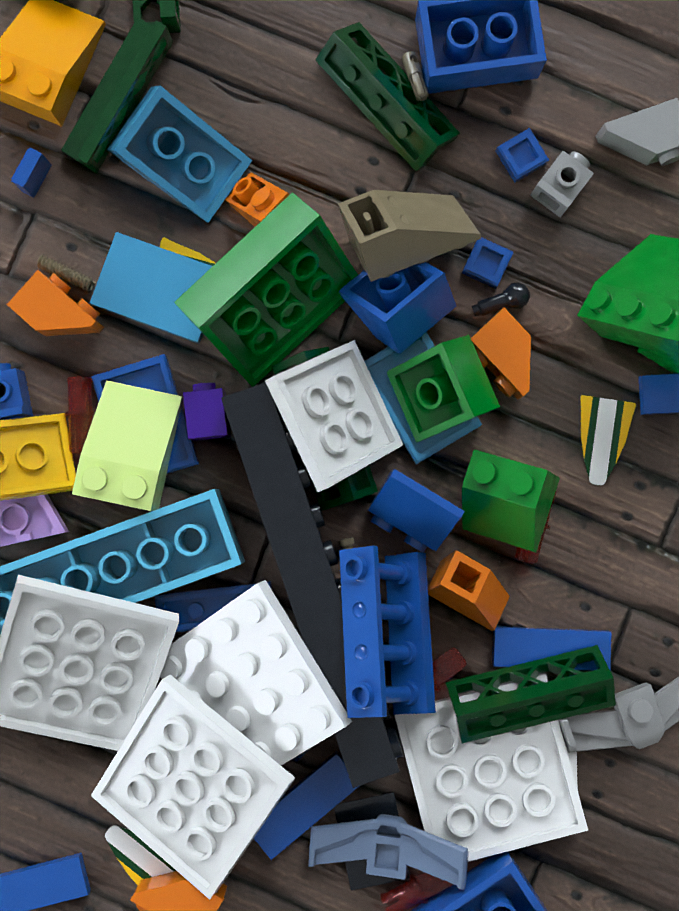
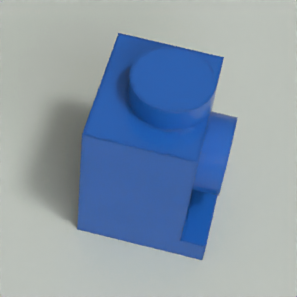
M0 363V384H3L6 388L5 395L0 398V420L32 417L33 412L25 372L17 368L12 369L10 363Z

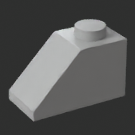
M675 98L606 122L596 134V139L599 144L646 166L660 161L661 166L671 164L679 160V100Z

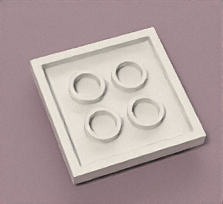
M355 340L265 380L317 492L333 486L403 446Z

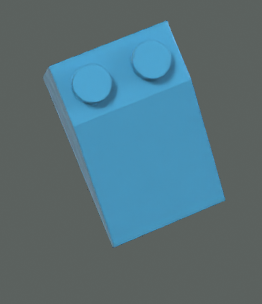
M160 85L149 89L107 149L142 177L208 223L252 162L248 156Z

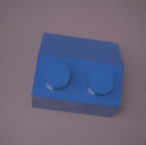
M427 262L415 264L397 271L389 277L380 278L372 282L364 270L339 290L342 298L372 334L398 354H401L457 306L445 273Z
M396 469L390 471L367 509L374 514L370 520L371 522L389 533L394 527L406 533L407 536L404 542L422 553L425 552L427 547L437 551L465 512Z

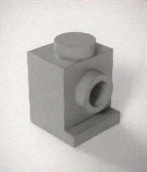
M562 151L538 182L530 196L561 218L594 174L588 169L590 162L578 152L573 151L569 155ZM561 173H563L573 181H563L561 178Z

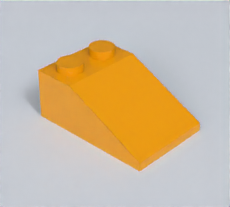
M29 0L0 37V102L62 127L106 26L105 21L55 0Z

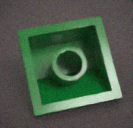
M470 335L442 342L386 372L416 443L500 407Z
M474 449L462 485V510L465 511L462 515L463 529L536 553L560 478L548 470Z

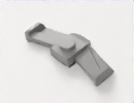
M679 676L655 693L651 684L642 683L615 693V710L588 712L558 720L568 753L627 746L642 749L658 743L664 732L679 722Z

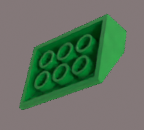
M292 192L174 303L239 374L254 387L273 369V365L280 363L345 302L339 290L358 276L322 217Z
M650 234L595 281L577 316L601 337L679 358V239Z

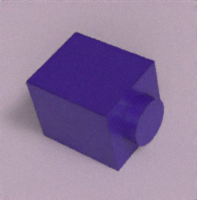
M200 383L192 385L193 391L183 392L189 440L200 441L231 437L229 420L221 397L226 396V391L223 388L216 389V383Z

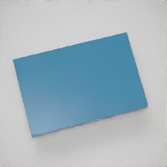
M116 232L90 304L199 344L203 334L174 302L212 266Z
M427 332L401 354L387 347L364 361L400 439L415 465L482 425L479 418L476 417L416 443L386 372L434 347L435 345Z

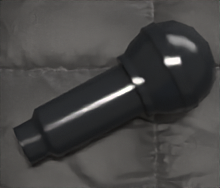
M520 282L511 283L503 290V293L478 301L477 304L471 306L474 316H484L501 310L504 307L521 309L528 304L530 292L525 284Z

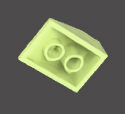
M106 380L80 455L72 494L148 511L159 509L183 397Z

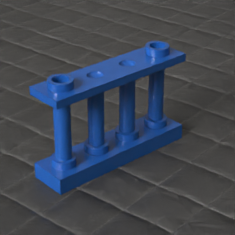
M378 546L339 550L347 718L387 717V703H393V715L436 713L426 553L412 552L385 556V563H379ZM380 579L386 580L387 604L381 603ZM382 620H388L389 645L383 644ZM384 661H390L392 686L385 685Z

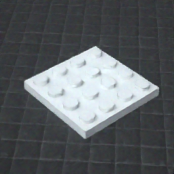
M18 575L0 634V726L118 751L155 692L179 624V614Z
M266 580L257 583L173 642L160 675L161 679L172 675L279 765H283L352 722L350 718H347L346 710Z
M540 673L536 678L540 681L548 682L545 673ZM510 681L500 684L498 689L508 692L516 690L520 684ZM471 691L458 695L460 703L478 699L481 693ZM450 697L435 701L436 713L395 715L424 831L468 848V862L588 831L558 720L462 744Z
M168 675L159 683L91 796L210 900L228 877L295 777L172 675Z

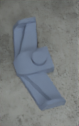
M380 814L376 819L311 826L308 867H314L318 864L367 859L366 874L405 880L408 875V866L457 885V888L464 890L467 882L469 852L468 848L408 825L400 816Z

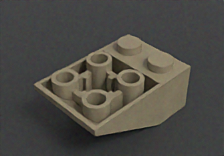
M372 190L338 203L348 240L371 282L389 277L395 272L415 264L425 263L433 257L454 249L463 248L467 244L481 239L480 232L453 195Z

